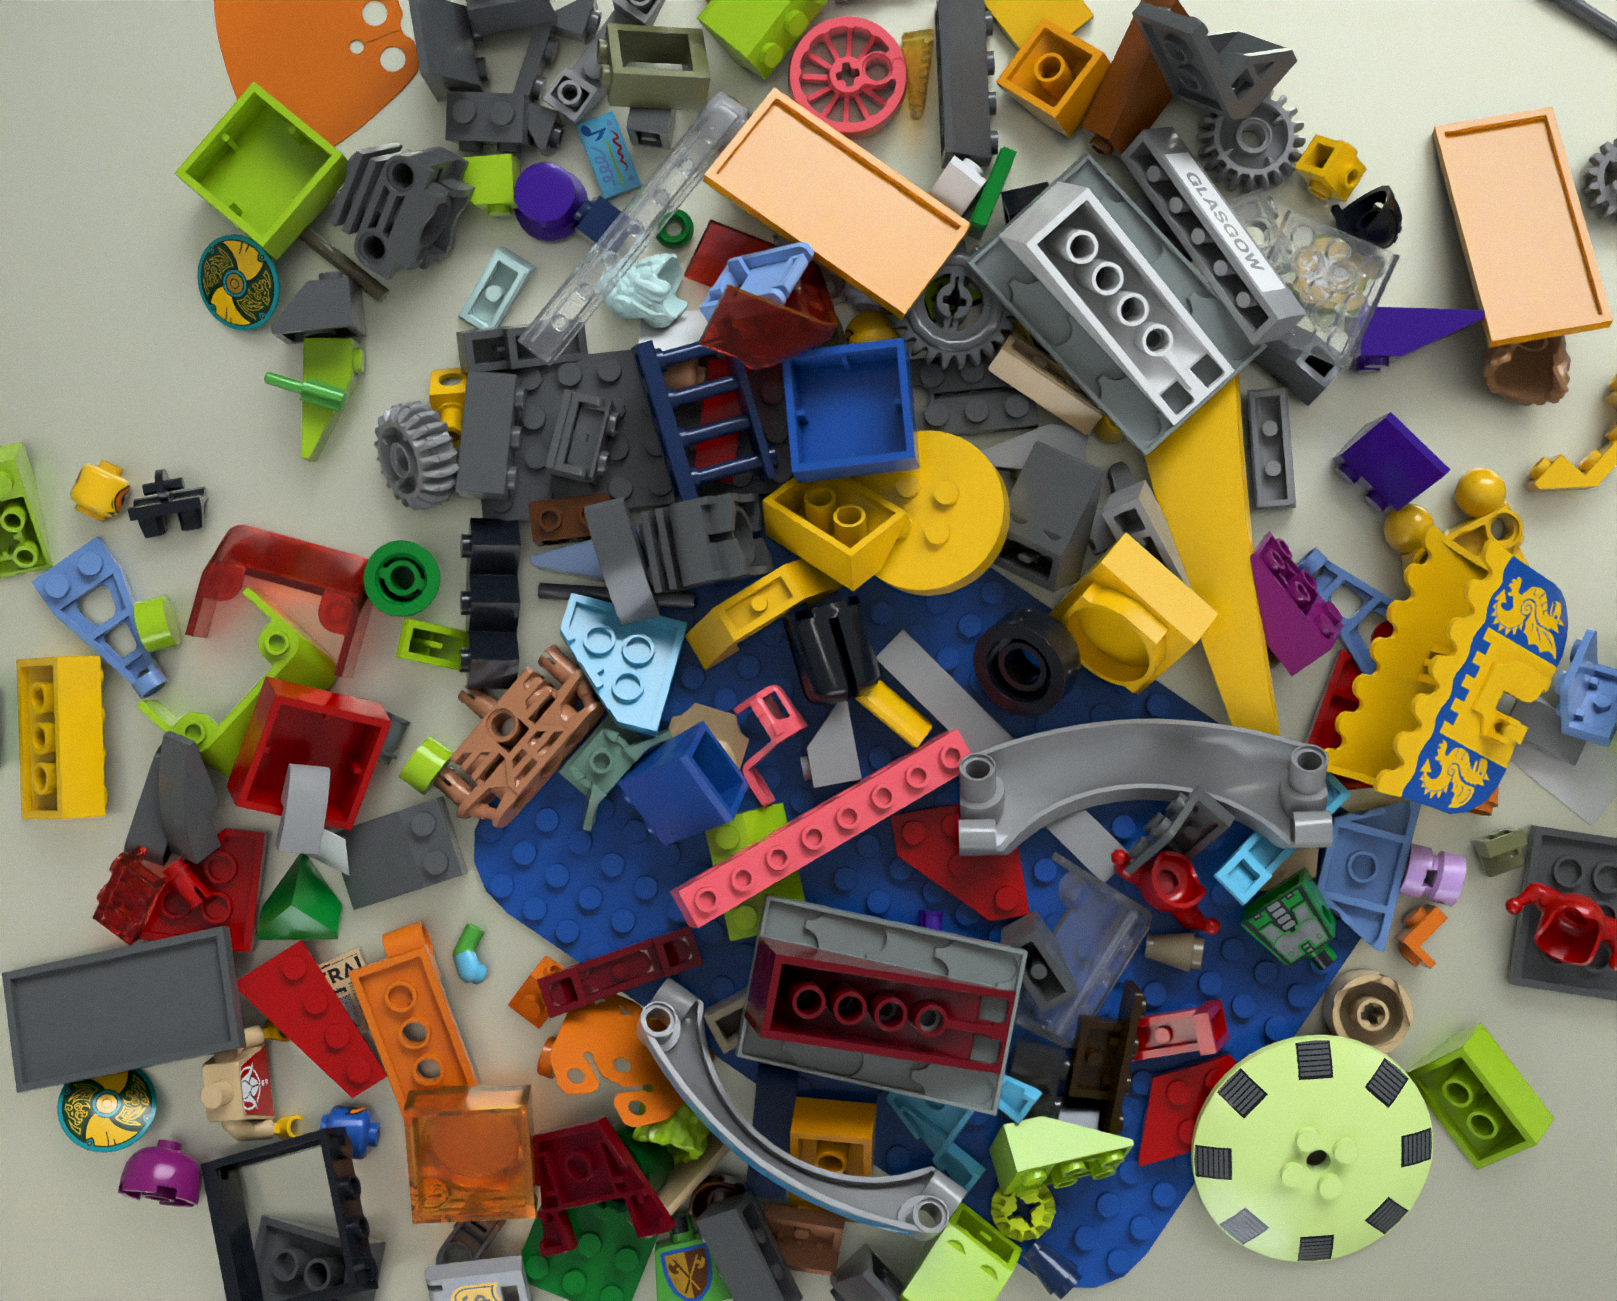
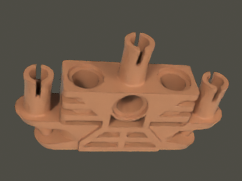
M552 645L545 650L556 663L550 658L541 655L538 664L563 685L559 690L555 689L539 672L528 667L498 702L484 689H468L467 685L465 686L476 698L470 693L467 694L463 690L460 691L458 695L459 701L469 707L482 721L452 754L450 759L455 764L460 765V769L465 773L471 775L470 778L478 785L475 788L471 787L455 772L453 767H447L440 773L446 779L442 780L437 776L433 784L459 807L456 812L458 818L468 819L476 817L483 820L491 819L493 820V826L496 828H503L508 825L527 803L533 799L601 718L605 707L601 701L595 702L593 697L594 691L582 668H579L556 645ZM580 698L585 708L577 712L573 707ZM512 718L514 723L513 729L507 736H503L501 731L502 725L507 719ZM495 797L501 800L497 808L490 807L489 805Z

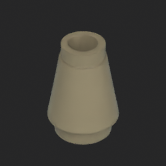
M1195 933L1148 934L1145 958L1153 959L1154 961L1189 973L1191 969L1201 970L1205 938L1195 937Z

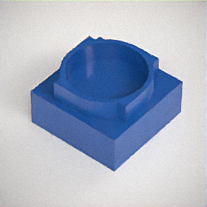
M904 337L781 353L791 468L798 483L920 469L910 357Z

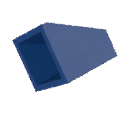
M703 720L641 756L617 782L624 799L636 807L643 817L647 830L652 835L657 836L664 846L734 820L749 786L741 771Z

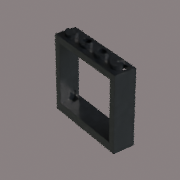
M346 1127L324 1128L200 1164L227 1301H264L238 1170L317 1147L322 1148L349 1283L282 1301H333L379 1288L377 1282L378 1267L375 1259L372 1257L368 1239L370 1228L363 1214L360 1200L361 1184L355 1175L352 1161L353 1145L347 1135Z

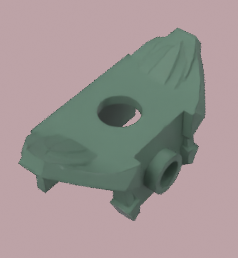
M608 714L558 770L564 778L586 796L582 824L583 830L591 831L592 824L595 823L598 804L646 750L672 739L669 729L658 731L656 737L649 735L639 736L634 731L616 727Z

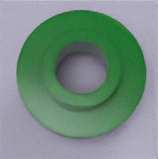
M668 209L657 217L654 223V233L662 246L669 249H679L686 246L692 239L694 226L692 219L686 212L680 209ZM672 223H677L682 227L681 233L677 236H670L667 233V227Z

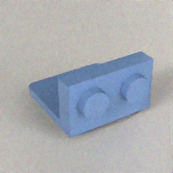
M1588 628L1583 639H1576L1570 653V662L1572 663L1568 671L1562 670L1558 676L1555 693L1560 695V699L1556 708V716L1561 717L1562 734L1609 747L1617 730V669L1598 664L1597 631Z

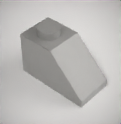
M847 701L835 705L807 746L808 756L800 757L804 781L813 780L814 788L862 779Z

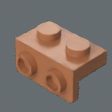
M766 1203L763 1216L789 1270L835 1276L845 1217L825 1210L812 1211L794 1208L787 1204L774 1205Z

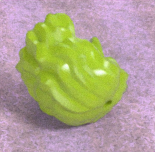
M646 1084L642 1087V1090L651 1092L653 1090V1086L651 1084ZM640 1102L639 1114L643 1115L646 1112V1107ZM683 1102L680 1108L667 1120L636 1127L632 1137L636 1141H649L658 1143L661 1146L666 1145L667 1150L674 1158L675 1165L681 1161L688 1163L691 1160H699L700 1155L707 1148L709 1129L689 1106Z

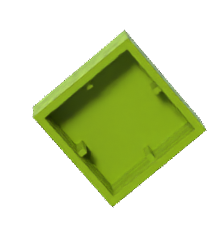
M253 81L174 174L270 256L278 260L301 232L334 199L348 174L346 173L348 160L339 150Z

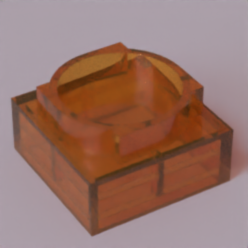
M531 1084L509 1086L460 1085L441 1086L440 1089L409 1090L403 1114L413 1224L536 1218L539 1191L538 1186L535 1185L533 1135L535 1134Z

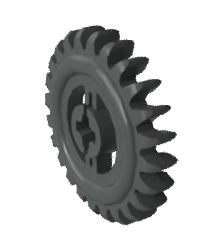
M962 240L903 320L898 318L891 326V329L894 331L898 329L906 330L901 337H904L906 343L912 340L915 342L911 356H916L922 350L927 351L926 365H929L936 356H940L942 370L947 368L951 358L955 359L958 370L963 369L966 357L970 358L974 366H978L981 361L980 351L989 359L993 358L995 351L992 343L1002 347L1006 339L1001 332L1010 334L1014 331V326L1007 318L1015 319L1016 317L1006 309L1002 302L965 263L971 255L981 248L978 244L969 252L966 251L965 241ZM949 276L948 285L938 292L932 307L935 320L943 326L940 328L930 320L925 310L924 296L926 290L934 281ZM964 279H966L977 288L980 294L982 312L980 318L973 326L957 331L958 326L965 321L972 307V296L969 290L963 286ZM955 280H958L957 289L953 296L957 311L950 321L951 312L949 311V305L946 303L954 291ZM887 310L888 315H894Z

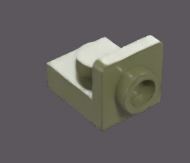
M1508 827L1473 840L1485 875L1488 877H1494L1525 864L1520 847L1528 845V841L1521 828Z

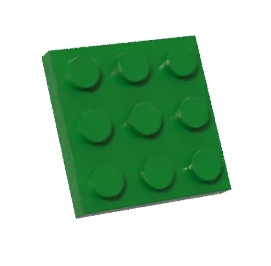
M595 1204L566 1209L579 1246L570 1252L541 1257L539 1242L543 1240L542 1220L537 1219L536 1215L521 1252L528 1284L569 1301H632L659 1234L647 1239L644 1237L637 1238L634 1227L626 1220L629 1211L617 1213V1210L609 1207L602 1209Z

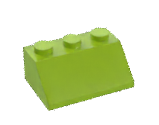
M711 0L697 19L737 64L766 80L828 0Z
M783 802L737 812L734 820L705 831L713 866L788 823ZM799 870L724 913L730 941L757 935L765 894L805 901Z
M1481 1022L1451 1036L1406 1071L1417 1086L1425 1103L1477 1170L1536 1146L1555 1119Z

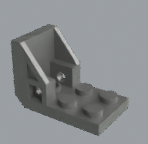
M1142 1L1132 12L1172 96L1229 119H1247L1297 62L1293 50L1234 29L1208 33L1206 25L1194 16L1185 17L1174 13L1165 6L1157 7Z

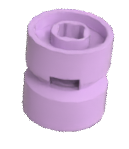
M1411 843L1399 893L1417 898L1425 893L1429 901L1453 906L1459 898L1465 879V857L1444 851L1434 855L1432 848Z

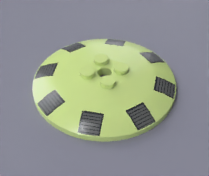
M1305 1035L1277 1041L1249 1054L1235 1064L1218 1081L1206 1098L1198 1114L1191 1142V1164L1195 1185L1203 1204L1218 1226L1235 1241L1254 1252L1267 1257L1293 1262H1317L1346 1256L1367 1247L1386 1235L1405 1217L1418 1199L1428 1177L1433 1155V1129L1430 1114L1421 1093L1409 1075L1394 1060L1376 1048L1354 1039L1333 1035ZM1322 1150L1327 1152V1156L1321 1164L1309 1165L1306 1163L1307 1157L1313 1151Z

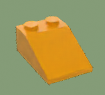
M796 1097L790 1130V1155L812 1166L831 1172L873 1177L877 1104ZM790 1192V1206L794 1208L829 1211ZM845 1217V1222L860 1223Z

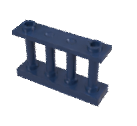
M730 318L716 324L719 336L662 351L661 348L655 349L652 340L636 344L631 348L676 503L698 498L696 491L701 490V485L758 469L761 481L776 477L774 468H778L777 454L773 445H767L740 353L741 350H744L743 337L739 327H733ZM724 351L730 375L673 391L672 387L666 389L662 373L667 371V367ZM735 391L741 415L685 430L684 427L678 428L673 412L678 411L679 406ZM744 430L747 431L753 454L697 470L695 466L689 467L685 452L690 450V446Z

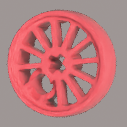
M837 17L826 20L812 28L797 44L788 68L790 98L850 140L869 137L885 128L899 112L907 89V65L898 43L881 26L859 17ZM840 35L847 37L846 57H839L830 38ZM853 36L869 40L857 59L852 57ZM820 43H824L834 64H829L811 51ZM875 45H877V46H879L884 52H881V51H873V52H871V50H872V48H873ZM808 60L827 72L828 75L803 74L802 66ZM872 63H877L883 67L886 66L888 75L883 80L874 81L867 76V67ZM843 71H849L851 77H855L852 86H846L845 81L840 80L842 79ZM800 84H828V86L806 96L802 92ZM889 87L894 88L893 95L887 100L875 93L884 91ZM830 94H834L823 113L816 112L810 106V104ZM860 95L868 98L883 109L876 115H869ZM843 100V122L827 119L838 101ZM851 100L855 102L864 121L849 122V102Z

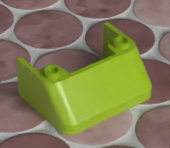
M247 587L242 593L271 619V622L259 635L258 648L262 656L273 667L218 725L211 717L200 712H191L178 719L158 700H142L137 705L165 733L172 731L195 741L203 762L227 778L230 777L266 676L329 691L336 684L340 674L337 660L261 589Z

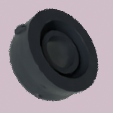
M1029 608L1016 610L1004 615L996 624L981 635L975 645L973 654L975 674L987 696L1002 709L1015 715L1026 717L1039 716L1055 707L1072 690L1081 668L1079 649L1068 629L1053 616ZM1023 650L1033 654L1040 668L1029 662Z

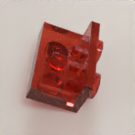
M141 845L128 854L122 852L112 862L109 868V872L112 875L108 883L103 886L97 895L96 900L99 904L92 917L130 946L140 939L166 882L142 864L147 849Z

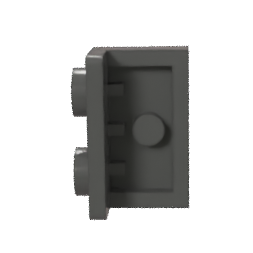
M447 91L445 140L459 144V150L467 152H483V145H497V152L521 153V146L533 147L534 139L527 136L529 95Z

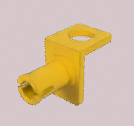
M461 368L431 371L429 389L430 405L432 411H438L440 414V421L446 422L447 432L450 437H453V448H457L461 442L468 373L461 372ZM448 378H458L461 380L458 384L451 386L440 384V382Z

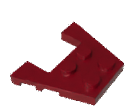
M606 1116L542 1130L533 1135L535 1185L540 1186L541 1209L537 1211V1219H541L543 1224V1240L539 1242L541 1257L570 1252L579 1246L566 1210L570 1208L623 1198L626 1202L637 1238L668 1233L676 1227L673 1218Z

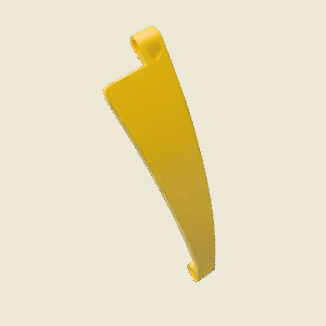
M1238 373L1147 456L1144 455L1156 500L1164 513L1191 589L1219 613L1201 636V641L1231 724L1236 727L1280 736L1265 633L1250 559L1254 546L1248 499Z

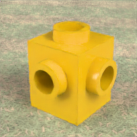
M1315 134L1294 167L1309 184L1307 189L1314 196L1325 201L1331 197L1343 202L1347 201L1367 170L1357 158L1358 151L1352 145L1342 140L1336 141Z

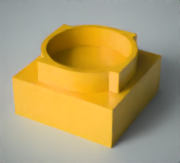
M1126 532L1071 586L1049 613V615L1060 621L1072 634L1079 649L1081 664L1099 678L1116 685L1125 686L1132 693L1136 692L1138 695L1190 650L1219 614Z

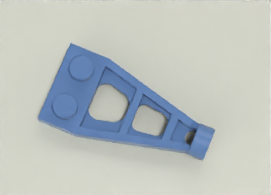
M95 537L31 581L52 613L132 684L140 699L153 695L168 683V680L159 668L154 652H147L141 642L134 618V604L136 602L126 574L102 537ZM100 586H105L111 592L116 611L115 615L102 625H96L79 611L78 603ZM123 623L129 627L136 641V649L125 657L119 656L105 639L108 633ZM143 670H149L148 673L139 678V675Z
M1315 547L1296 565L1300 570L1308 571L1311 576L1322 567V574L1314 578L1317 584L1316 591L1325 602H1332L1331 594L1340 585L1347 586L1363 599V605L1349 619L1342 616L1341 622L1343 627L1338 638L1345 650L1352 656L1351 660L1357 665L1359 670L1363 674L1371 675L1376 670V662L1370 657L1369 649L1358 633V625L1372 612L1379 613L1387 618V607L1394 600L1331 563Z

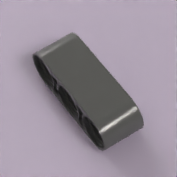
M161 744L155 753L126 838L124 853L165 866L172 852L164 831L160 810L159 764Z

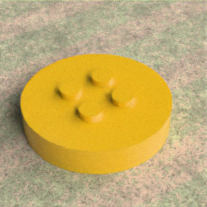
M929 430L917 431L920 469L853 478L863 486L906 511L908 516L882 569L875 576L895 589L922 596H935L954 592L979 578L993 564L1002 550L1010 523V503L1007 489L998 470L978 448L961 437L942 431Z

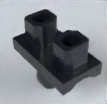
M160 469L155 471V482L142 485L145 496L158 495L134 499L133 507L128 508L130 521L138 520L144 537L151 538L167 533L168 527L165 515L173 513L178 514L182 531L202 528L205 523L203 506L208 496L205 486L172 492L185 489L183 477L170 479L167 471Z

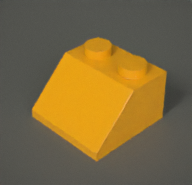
M1043 17L999 76L996 83L1037 119L1070 139L1086 117L1111 63L1104 52Z

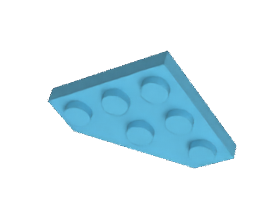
M571 593L560 627L561 637L582 668L586 678L616 727L656 737L688 623L658 616L621 625L613 603Z

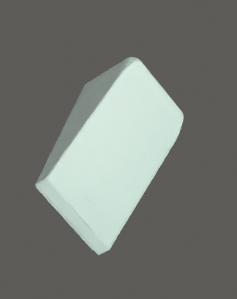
M505 247L497 248L458 317L476 329L500 327L536 267Z

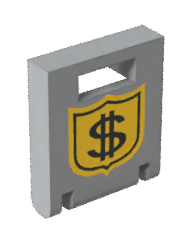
M522 1255L432 1265L425 1270L424 1275L431 1301H505L502 1287L517 1285L518 1293L507 1294V1301H532Z

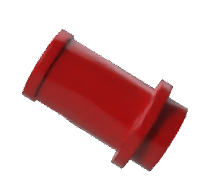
M181 857L162 871V873L166 877L164 882L166 884L170 882L192 911L209 898L212 893L207 890L189 867L192 865L191 861L186 863Z

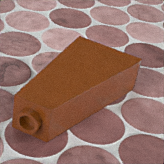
M1178 0L1140 1V3L1143 1L1157 7L1165 6L1174 13L1190 17ZM1134 17L1081 126L1091 139L1089 143L1091 148L1106 158H1109L1111 154L1120 158L1121 154L1143 129L1151 128L1173 97Z

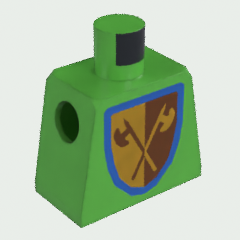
M689 1212L671 1215L676 1227L669 1231L670 1238L657 1241L655 1246L657 1301H723L732 1299L725 1281L717 1272L716 1263L707 1244L702 1241L699 1232L694 1233Z

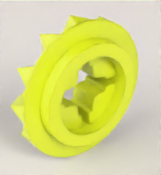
M1046 1185L1039 1187V1191L1032 1195L1020 1197L1026 1204L1032 1202L1035 1204V1207L1030 1210L1032 1222L1030 1224L1021 1215L1015 1217L1012 1215V1212L1017 1209L1015 1193L1002 1195L999 1186L992 1198L991 1215L994 1224L1005 1237L1023 1242L1038 1239L1046 1230L1051 1228L1056 1209L1053 1195Z

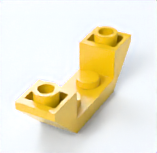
M1616 374L1608 384L1612 390L1603 400L1617 411ZM1617 422L1605 434L1608 442L1599 451L1597 449L1591 450L1578 464L1582 469L1581 471L1562 454L1549 459L1544 456L1529 470L1528 475L1531 479L1524 488L1528 492L1586 490L1597 487L1617 465Z
M799 559L782 565L715 606L685 637L707 671L740 650L737 645L739 642L806 602L807 606L811 607L843 586L807 561Z

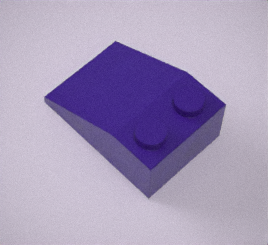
M1362 306L1346 317L1345 359L1349 361L1346 365L1356 366V372L1360 373L1380 372V368L1389 367V364L1484 319L1485 310Z
M1391 412L1365 424L1332 458L1339 465L1336 468L1338 474L1351 485L1359 484L1367 492L1365 495L1367 502L1381 513L1384 510L1388 513L1392 510L1399 511L1451 470Z

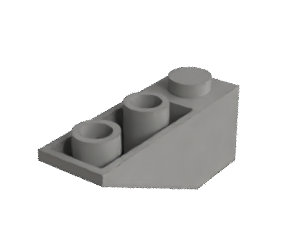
M1047 424L984 449L981 452L998 471L1010 472V479L1017 480L1035 442L1040 441L1086 462L1088 435L1082 434L1072 426Z

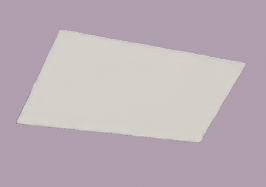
M1506 694L1496 706V710L1509 716L1516 699ZM1539 696L1538 699H1536L1537 701L1556 709L1541 696ZM1523 740L1520 745L1516 744L1510 761L1589 825L1593 826L1616 797L1617 757L1602 745L1586 741L1578 762L1574 766L1537 750V746Z

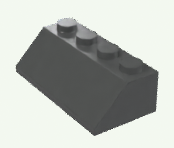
M936 0L934 16L941 168L945 169L954 155L961 161L968 158L979 167H989L992 155L998 154L997 130H990V115H996L997 110L996 91L988 90V75H994L995 60L994 51H987L986 36L993 35L992 11H985L984 0Z

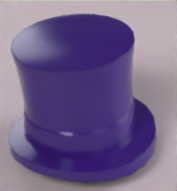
M550 162L536 163L526 168L516 181L514 197L518 208H514L520 226L529 236L539 241L557 242L575 233L571 230V227L576 220L571 216L583 199H588L587 191L574 174L557 164Z

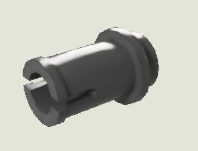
M386 712L392 723L378 761L389 765L392 758L397 759L398 756L394 754L411 722Z

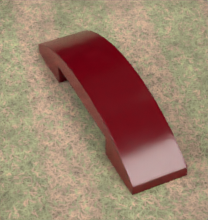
M687 926L583 961L537 979L549 1017L553 1018L589 1005L588 1003L662 977H669L704 963L692 928Z

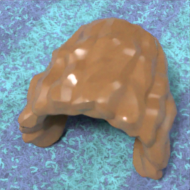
M1564 335L1488 347L1485 352L1486 362L1482 372L1484 383L1489 386L1490 392L1499 393L1502 398H1507L1511 402H1520L1524 406L1532 404L1544 405L1546 402L1556 404L1569 391L1567 385L1570 381L1568 371L1571 358L1566 351Z

